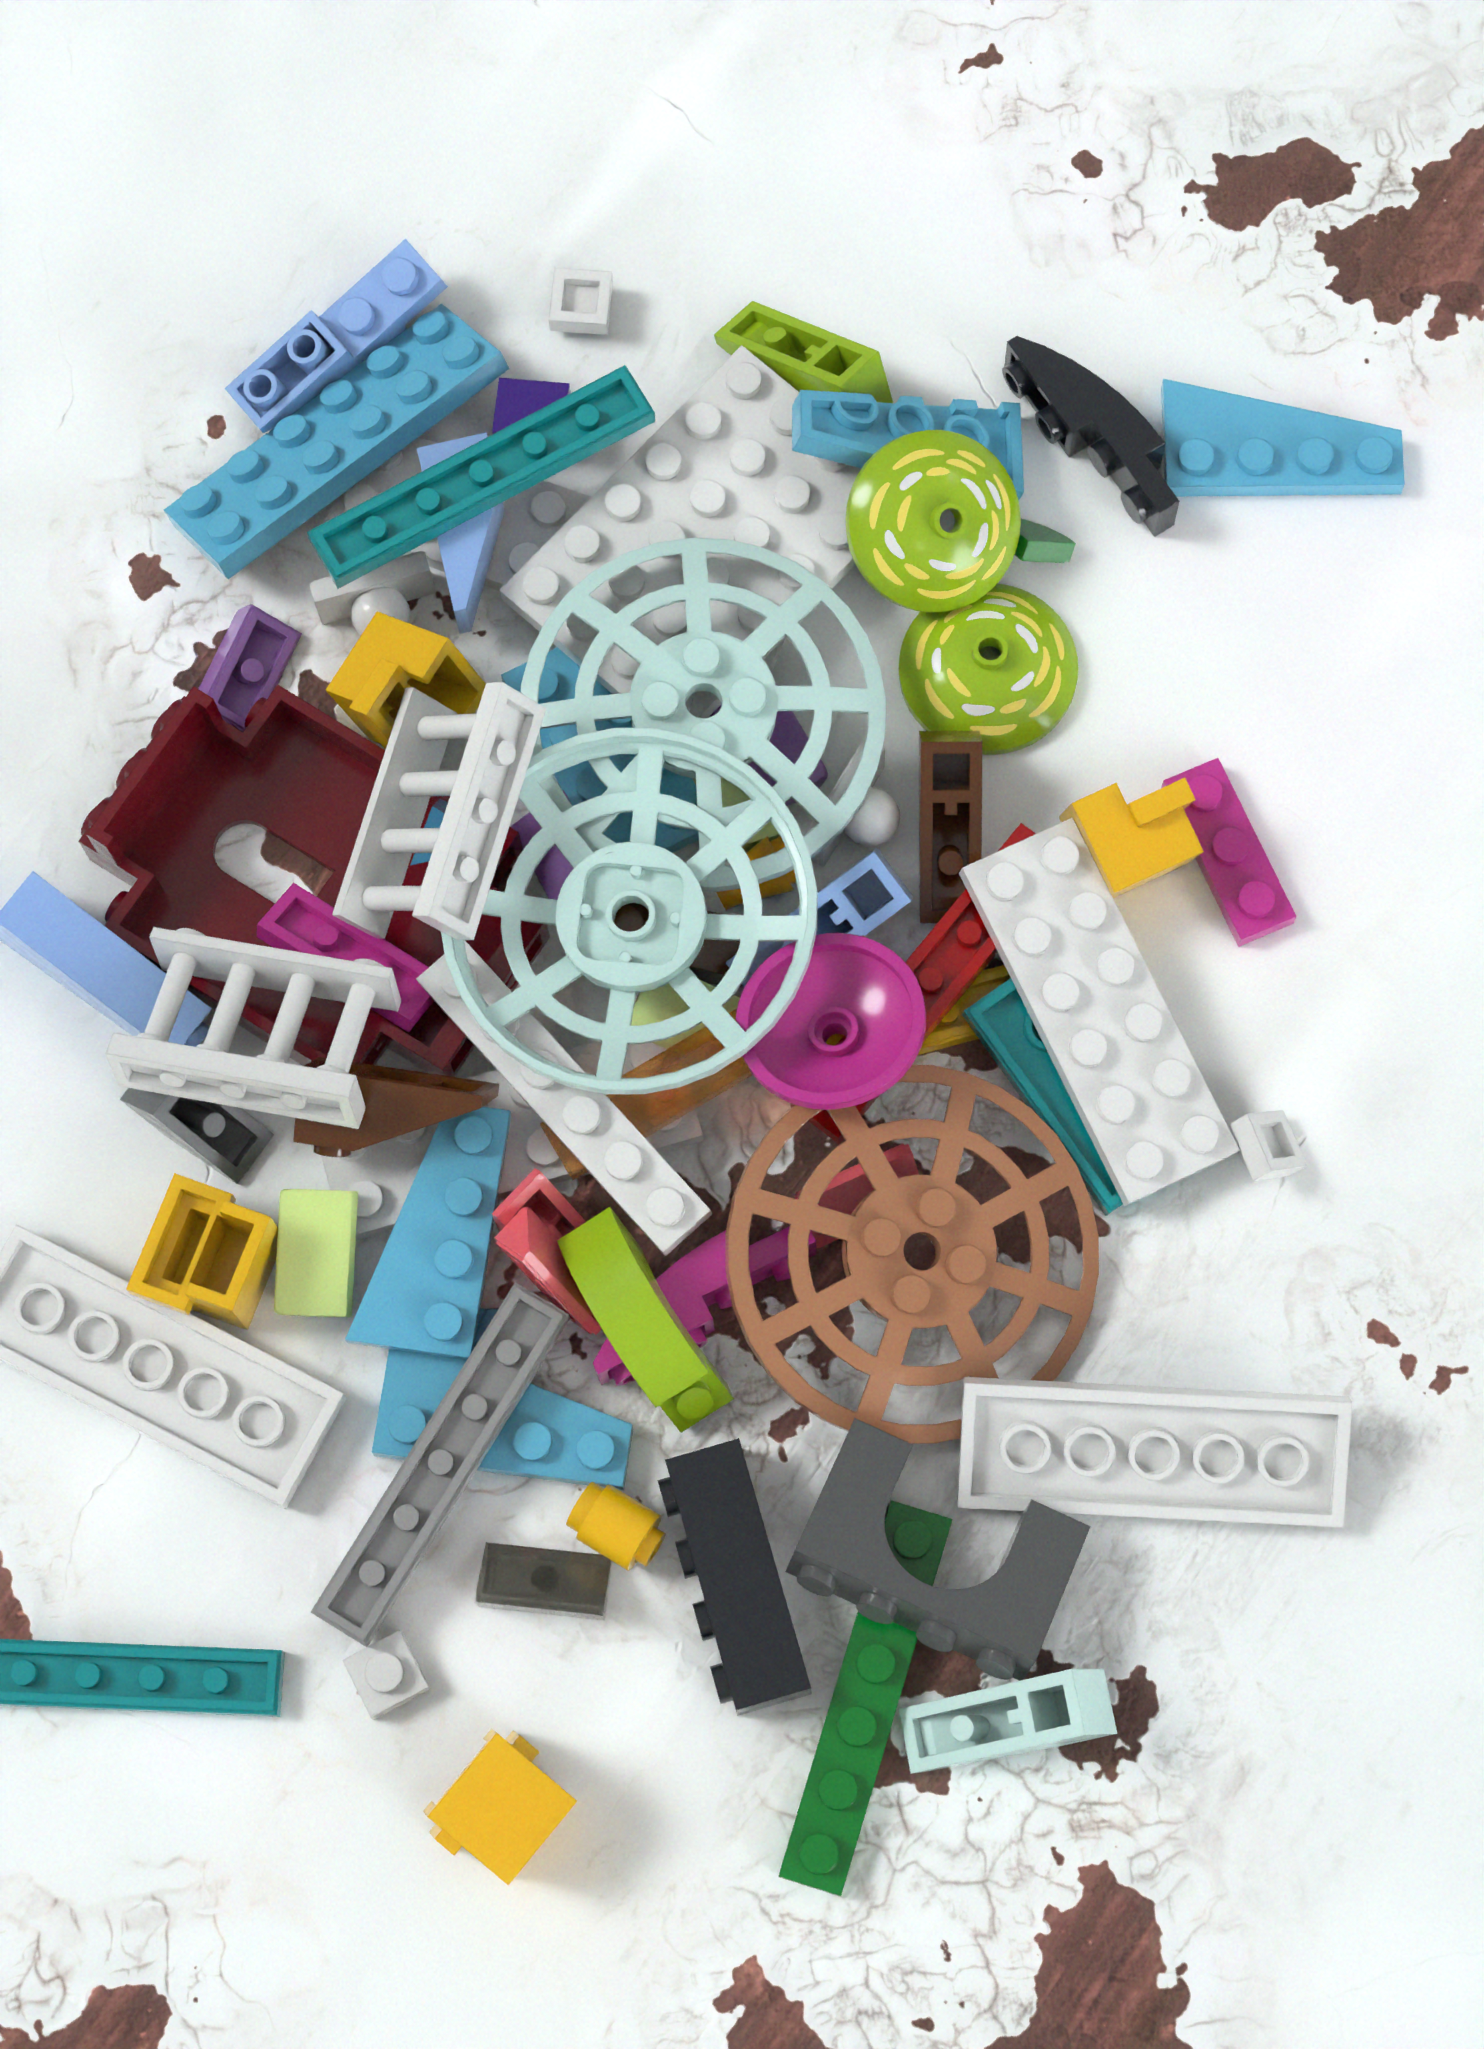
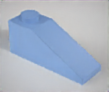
M487 432L418 447L417 452L421 470L424 471L487 438ZM503 502L437 537L459 634L472 631L504 514Z
M875 848L818 891L816 935L846 933L864 937L912 901V893L878 848ZM799 906L787 916L799 915ZM795 941L759 942L757 955L747 977L742 983L743 987H745L755 970L769 956ZM735 955L725 962L729 968L731 967Z

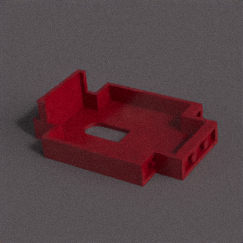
M280 685L275 687L267 699L262 697L255 702L245 719L244 726L246 729L244 732L224 721L214 698L193 686L186 697L183 696L182 699L174 701L160 715L151 732L152 740L148 746L140 749L125 763L117 777L116 790L110 797H106L93 808L83 822L81 828L82 836L78 842L89 860L132 886L129 892H120L110 903L105 914L106 923L104 926L160 969L159 961L149 938L153 927L174 931L180 928H189L209 937L272 947L256 936L258 922L275 903L225 873L217 865L215 848L219 838L225 831L239 824H253L263 828L333 872L316 897L335 907L385 750ZM430 796L420 828L425 827L432 806L445 813L450 796ZM510 826L490 890L499 891V886L523 851L519 832ZM412 853L402 886H422L429 861L411 865L415 854ZM394 911L386 933V941L428 967L445 954L440 930L413 917V911ZM482 914L474 940L465 941L513 992L518 982L512 973L505 955L501 934V918ZM521 921L524 951L531 966L550 939L547 924ZM192 976L187 990L216 1011L226 982ZM251 986L238 1025L268 1043L286 992ZM317 997L310 998L290 1055L291 1059L304 1066L318 1057L327 1058L346 1002ZM435 1001L409 1033L370 1009L352 1062L376 1065L386 1049L389 1048L427 1073L455 1077L475 1048V1045Z

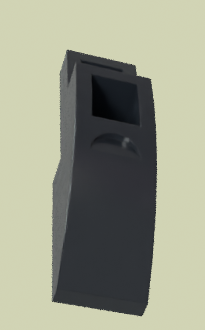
M1015 336L1007 341L1005 364L1002 368L1003 377L1012 393L1019 399L1025 396L1036 411V423L1046 440L1051 444L1058 442L1068 457L1088 447L1089 458L1097 472L1104 478L1111 476L1121 490V501L1128 515L1137 524L1144 522L1154 537L1174 526L1180 501L1157 471L1161 467L1166 443L1147 419L1123 395L1076 361L1044 345L1019 336Z

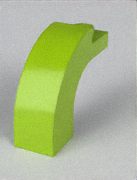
M608 1207L557 1240L573 1279L611 1345L655 1407L660 1406L681 1433L734 1399L728 1384L690 1336L672 1309L649 1267L642 1248L611 1207Z

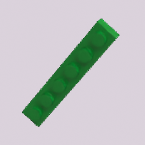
M891 1500L885 1519V1533L889 1547L896 1560L909 1574L923 1583L933 1586L953 1519ZM857 1612L778 1875L779 1878L841 1897L917 1642L916 1632L894 1622L891 1624L874 1622Z

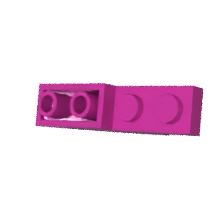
M790 1226L749 1246V1271L752 1285L773 1275L777 1282L790 1278L788 1269V1233ZM726 1230L705 1241L679 1259L656 1279L672 1309L699 1348L708 1343L705 1335L715 1331L713 1318L708 1310V1306L718 1303L720 1309L732 1306L725 1272ZM811 1230L808 1239L809 1258L816 1255V1240ZM607 1338L593 1361V1366L601 1385L612 1380L615 1381L617 1386H623L635 1381Z

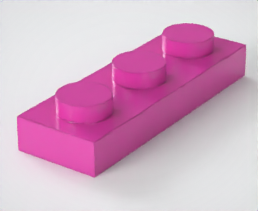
M1219 758L1163 780L1161 788L1186 778L1196 799L1184 809L1204 851L1195 859L1238 947L1294 924L1297 916Z
M293 882L258 922L256 937L273 948L349 961L370 959L382 964L384 967L392 968L401 998L398 1012L374 1007L370 1009L409 1033L434 1002L416 980L429 967L385 939H377L332 915L334 907Z

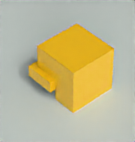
M377 611L326 688V692L369 740L381 744L386 749L406 688H416L457 714H473L479 707L486 683L449 638Z
M1182 778L1132 801L1128 805L1116 782L1071 803L1059 816L1061 822L1073 818L1113 898L1187 865L1204 852L1184 811L1185 808L1196 800L1186 778Z
M174 1173L126 1290L130 1295L188 1316L190 1311L193 1310L248 1330L276 1262L278 1227L270 1216L235 1204L236 1198L233 1194Z
M491 1728L483 1738L486 1741L485 1745L437 1803L434 1804L431 1801L423 1812L435 1823L429 1833L438 1843L454 1856L461 1847L465 1848L509 1886L576 1804L577 1800L532 1763L539 1754V1751L514 1730L504 1739Z

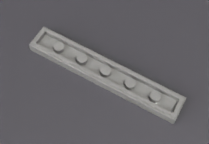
M514 1283L311 1610L312 1614L366 1647L369 1646L571 1317L568 1313L518 1283Z

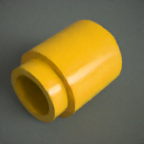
M593 1481L577 1500L566 1522V1526L578 1532L576 1536L578 1541L627 1571H630L637 1562L645 1567L648 1566L666 1536V1533L658 1529L662 1519L660 1514L611 1484L603 1488Z

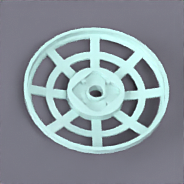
M686 538L657 542L622 554L594 570L565 595L546 619L530 650L521 683V693L537 703L539 683L547 654L561 626L569 616L574 614L599 633L592 641L581 663L575 686V698L540 704L546 708L540 729L576 724L577 733L580 735L596 732L595 721L630 718L632 728H656L688 734L721 747L747 765L754 761L776 782L772 788L776 790L784 803L792 797L817 823L815 827L803 836L811 859L842 833L862 806L876 776L885 740L886 697L881 669L867 634L850 608L824 581L795 561L763 547L729 539ZM706 553L728 554L761 562L788 574L802 584V586L784 603L778 606L771 600L744 588L722 583H708ZM682 554L684 584L671 585L648 593L626 605L617 614L590 596L605 581L632 566L659 557ZM710 601H721L741 606L761 615L765 620L744 641L728 634L712 631ZM685 602L686 633L673 636L656 645L632 626L638 619L656 609L674 603ZM821 602L835 614L852 640L864 671L867 689L830 686L829 674L821 654L807 631L799 624ZM786 636L802 657L812 686H776L773 675L762 658ZM613 644L640 664L634 675L629 693L593 696L599 668ZM707 691L717 696L720 700L721 708L717 714L710 718H698L688 711L686 701L696 692ZM777 711H814L809 739L799 759L793 764L769 741L775 727ZM832 712L868 714V732L860 763L847 790L836 805H834L809 779L826 748L832 724ZM540 730L532 756L543 750ZM638 754L622 772L614 766L609 756L588 760L599 780L607 787V790L602 795L621 791H635ZM663 756V768L681 776L696 778L697 806L717 818L725 827L753 802L750 799L733 806L722 807L721 776L685 760ZM553 775L539 783L561 812L572 807ZM620 813L598 818L581 825L575 830L590 849L595 852L603 847L616 844L603 833ZM658 814L657 820L660 823L684 829H694L688 824L667 815ZM699 832L700 850L707 843H709L710 840L705 835ZM785 847L775 853L750 861L759 884L783 876L794 869ZM725 863L700 883L702 892L740 889L731 865L725 866Z
M611 728L574 736L544 748L533 755L530 759L518 799L521 800L542 829L532 837L518 856L507 880L505 892L489 890L482 912L484 915L501 918V934L505 955L520 987L488 1006L478 990L468 964L464 940H456L441 932L445 960L460 997L480 1028L506 1054L536 1074L571 1088L602 1094H648L679 1088L715 1074L746 1054L776 1025L795 998L810 964L817 932L818 892L810 852L796 819L776 790L751 766L721 747L688 734L656 728ZM617 754H638L635 791H621L596 796L561 812L539 784L556 772L587 760ZM663 756L685 760L715 772L740 788L753 802L725 827L717 818L698 806L674 796L660 794ZM633 812L630 842L612 844L593 852L575 830L583 824L604 816ZM658 814L667 815L688 824L705 835L710 842L688 861L684 862L672 852L655 845ZM769 821L781 836L794 867L799 893V915L762 916L763 904L758 878L748 855L742 847ZM556 845L574 868L566 878L560 890L558 900L526 896V888L536 867L547 852ZM726 861L733 868L740 885L744 915L707 914L706 902L700 883ZM638 903L649 910V918L646 924L641 929L632 932L619 929L614 924L617 911L626 904ZM521 921L555 925L560 942L566 953V956L537 976L532 971L524 951ZM704 939L740 941L739 949L730 969L717 987L709 992L689 968L699 954ZM796 941L792 962L779 991L760 1018L744 1031L723 1006L733 997L747 977L757 955L759 942ZM583 975L594 984L610 990L606 1022H596L576 1014L558 1002L553 996ZM669 983L690 1008L679 1015L661 1022L631 1026L635 997L638 992L654 990ZM537 1007L545 1016L566 1030L591 1040L601 1041L602 1045L596 1075L577 1072L547 1060L520 1042L506 1026ZM703 1023L724 1046L722 1050L708 1059L676 1072L644 1078H622L628 1044H645L666 1040Z

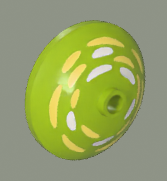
M945 430L912 432L888 442L877 450L861 468L852 485L845 517L846 535L851 555L868 584L892 603L920 612L952 611L974 603L985 596L995 587L1008 570L1017 549L1021 527L1020 506L1016 489L1001 462L979 442L965 435ZM946 509L951 511L955 518L954 526L949 532L943 530L940 525V516Z
M997 583L985 596L965 607L946 612L918 613L909 626L902 642L898 667L899 682L909 711L924 730L980 731L982 755H999L1021 750L1034 744L1059 724L1074 697L1078 679V657L1073 638L1066 624L1053 608L1037 596L1023 589ZM992 646L997 648L1001 655L997 659L987 660L980 655L979 651L984 647Z

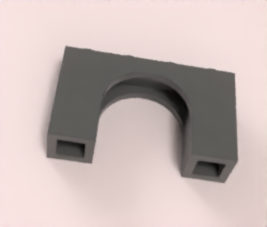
M854 1418L785 1572L797 1577V1582L809 1592L825 1597L834 1594L855 1604L860 1614L874 1622L881 1624H891L894 1622L916 1632L917 1639L932 1649L942 1652L954 1650L976 1660L977 1667L990 1676L1004 1680L1011 1679L1012 1677L1019 1681L1023 1680L1037 1660L1091 1526L1031 1499L1016 1525L1000 1566L992 1577L981 1584L965 1589H942L923 1583L909 1574L899 1564L889 1547L885 1533L886 1508L913 1444Z

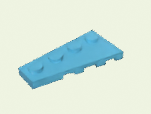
M1163 379L1162 433L1163 440L1166 443L1163 454L1164 480L1176 497L1401 494L1403 491L1405 480L1402 430Z
M800 390L792 405V451L862 468L877 450L902 435L924 430L952 431L972 438L991 451L1008 472L1016 489L1018 500L1024 494L1020 403L1001 402L997 409L978 408L976 400L953 399L950 406L924 405L922 397L900 396L896 403L876 402L871 394Z
M482 1107L439 1122L345 1338L347 1343L462 1360L468 1359L475 1346L494 1227L492 1213L497 1208L511 1121L510 1110Z
M389 1349L372 1447V1454L375 1457L397 1460L406 1459L467 1360ZM530 1384L477 1471L587 1486L593 1481L603 1488L611 1484L615 1488L624 1491L633 1425Z

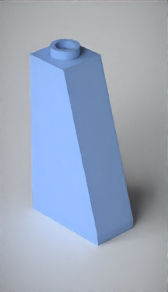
M32 871L0 910V941L132 1036L144 1033L166 973ZM188 990L168 1042L196 1047L207 1036L210 1027L203 1020L212 1008Z

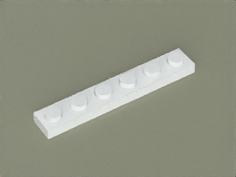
M464 940L467 961L478 990L488 1006L512 991ZM445 954L416 978L428 995L664 1256L668 1255L712 1215L707 1205L605 1094L565 1086L536 1074L506 1054L480 1028L463 1002L445 960ZM530 1011L506 1026L520 1042L547 1060L574 1071L585 1073Z

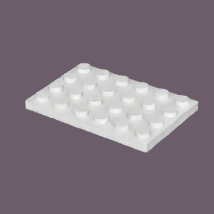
M741 345L499 590L501 600L540 632L546 619L565 595L594 570L630 551L657 542L686 538L729 539L763 547L795 561L833 589L856 565L847 541L845 517L849 494L861 468L792 451V405L799 392ZM706 553L708 583H722L744 588L771 600L778 606L784 603L802 586V584L788 574L761 562L728 554ZM682 554L659 557L632 566L605 581L590 596L617 614L626 605L648 593L671 585L684 584ZM710 601L712 631L728 634L744 641L765 620L761 615L741 606L721 601ZM685 602L674 603L656 609L638 619L632 626L656 645L673 636L686 633ZM571 614L561 626L553 644L581 667V663L592 641L599 632L574 614ZM784 636L762 659L764 660L782 642V640L786 636ZM613 644L599 668L596 681L612 694L629 693L634 675L640 664ZM707 691L696 692L686 701L688 711L698 718H708L721 705L717 696Z

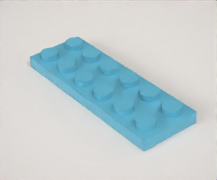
M441 303L432 311L420 316L413 325L385 346L374 350L366 360L346 375L327 385L319 395L292 415L280 420L272 430L245 450L234 454L226 464L198 485L187 489L179 499L165 508L164 512L173 526L227 579H230L509 370V367L501 351Z

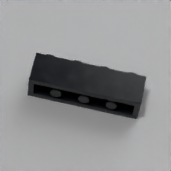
M739 1438L665 1459L670 1477L657 1481L667 1516L671 1517L680 1514L687 1538L675 1541L684 1577L687 1579L698 1576L704 1600L692 1605L702 1640L706 1641L715 1638L722 1663L710 1666L720 1704L733 1701L737 1716L811 1695V1685Z

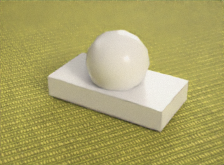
M425 551L398 557L337 589L330 576L309 583L322 625L351 617L352 623L360 635H362L377 611L408 623L410 609L407 601L436 593Z
M863 740L828 796L834 805H836L847 790L860 763L865 744ZM884 747L882 748L876 776L862 806L842 833L812 858L811 861L824 867L845 833L856 844L868 847L883 844L896 833L900 823V809L894 798L885 790L873 787L884 770ZM813 820V822L811 823V825H810V827L808 828V830L806 831L805 835H806L813 827H815V826L817 825V823H816L814 820Z

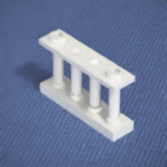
M504 682L486 683L477 713L457 714L416 688H406L332 915L377 939H385L393 912L413 911V917L456 940H474L546 708ZM468 739L459 770L439 771L448 740ZM430 796H450L440 828H420ZM412 853H432L422 886H402Z
M153 927L149 938L162 971H167L145 1032L136 1036L115 1032L112 1034L105 1055L119 1086L359 1129L366 1106L356 1075L349 1074V1070L370 1008L374 1007L397 1012L399 1010L401 998L392 968L384 967L382 964L370 959L349 961L209 937L189 928H180L174 931ZM192 976L224 981L226 984L204 1044L194 1047L168 1042ZM251 986L286 992L265 1052L257 1057L228 1053ZM317 997L346 1002L325 1064L312 1068L288 1063L310 998Z

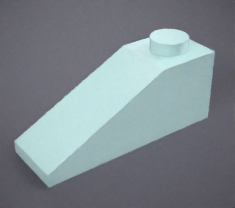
M1068 1669L899 1709L911 1774L1049 1749L1117 1734L1104 1669Z

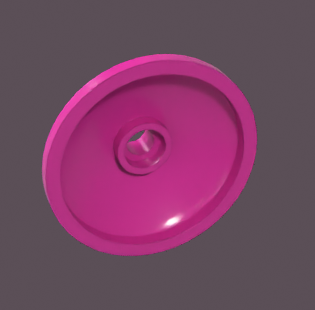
M846 933L816 935L810 964L795 998L776 1025L742 1057L752 1075L763 1087L789 1103L822 1110L841 1109L862 1104L879 1096L896 1084L909 1070L921 1049L926 1029V1009L920 985L904 960L881 943L863 936ZM796 941L769 956L755 970L746 983L736 1013V1022L744 1031L760 1018L779 991L792 962ZM842 1034L846 1036L845 1041L839 1045L832 1046L826 1043L827 1039L832 1035Z

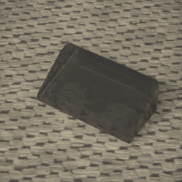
M486 1542L476 1589L475 1603L478 1607L605 1621L612 1561L601 1554Z

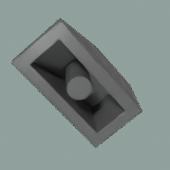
M128 1088L120 1098L122 1102L163 1135L236 1184L240 1182L274 1136L270 1130L243 1108Z

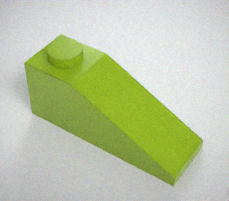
M751 301L714 334L716 344L728 354L732 355L742 345L798 392L800 390L863 393L871 394L876 402L893 403L879 351L755 301Z

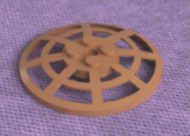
M911 1065L898 1082L935 1083L951 1087L944 1121L903 1119L881 1123L868 1128L855 1106L827 1109L846 1141L835 1147L816 1166L803 1186L798 1199L760 1188L768 1169L785 1143L810 1118L821 1112L822 1109H811L794 1105L765 1134L747 1161L732 1198L725 1233V1272L732 1307L747 1344L766 1373L794 1402L822 1421L847 1432L854 1418L910 1444H935L961 1438L962 1419L939 1424H898L881 1420L894 1384L935 1386L959 1381L969 1376L999 1378L993 1363L1003 1357L1023 1336L1035 1317L1039 1305L1072 1316L1065 1335L1047 1363L1030 1379L1054 1381L1077 1348L1093 1309L1099 1275V1237L1091 1198L1076 1163L1057 1134L1029 1106L1003 1088L972 1074L935 1065ZM976 1095L997 1104L1021 1121L1044 1144L1056 1163L1026 1179L1020 1168L1000 1148L983 1136L968 1130ZM905 1138H931L939 1140L930 1175H911L901 1178L896 1176L879 1145ZM966 1149L973 1152L990 1164L1007 1182L1010 1189L980 1205L967 1190L955 1183L963 1150ZM856 1158L874 1190L863 1198L852 1215L819 1206V1200L832 1179L848 1162ZM1066 1186L1069 1187L1076 1204L1082 1233L1083 1272L1079 1291L1047 1279L1049 1271V1237L1044 1213L1039 1202ZM1020 1212H1023L1030 1238L1031 1264L1029 1273L996 1262L997 1244L993 1227ZM753 1214L790 1224L788 1233V1269L792 1289L798 1303L765 1320L762 1319L755 1302L749 1271V1230ZM810 1230L843 1240L842 1261L846 1278L817 1293L813 1286L809 1267L808 1239ZM913 1234L925 1235L934 1245L935 1258L931 1266L926 1270L914 1269L905 1260L904 1245ZM989 1287L1021 1297L1020 1304L1008 1324L991 1342L984 1346L968 1312L979 1303ZM859 1300L872 1314L887 1322L877 1355L869 1354L851 1342L833 1324L829 1315ZM945 1325L961 1359L955 1362L937 1366L901 1365L912 1329H926ZM810 1326L816 1336L835 1356L857 1371L869 1375L857 1411L855 1412L838 1405L810 1386L786 1361L775 1343Z

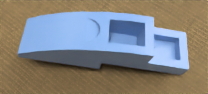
M405 238L322 315L318 317L312 310L309 311L224 389L254 424L265 433L273 429L280 420L292 415L319 395L327 385L339 380L366 360L374 350L385 346L407 329L405 325L448 286Z

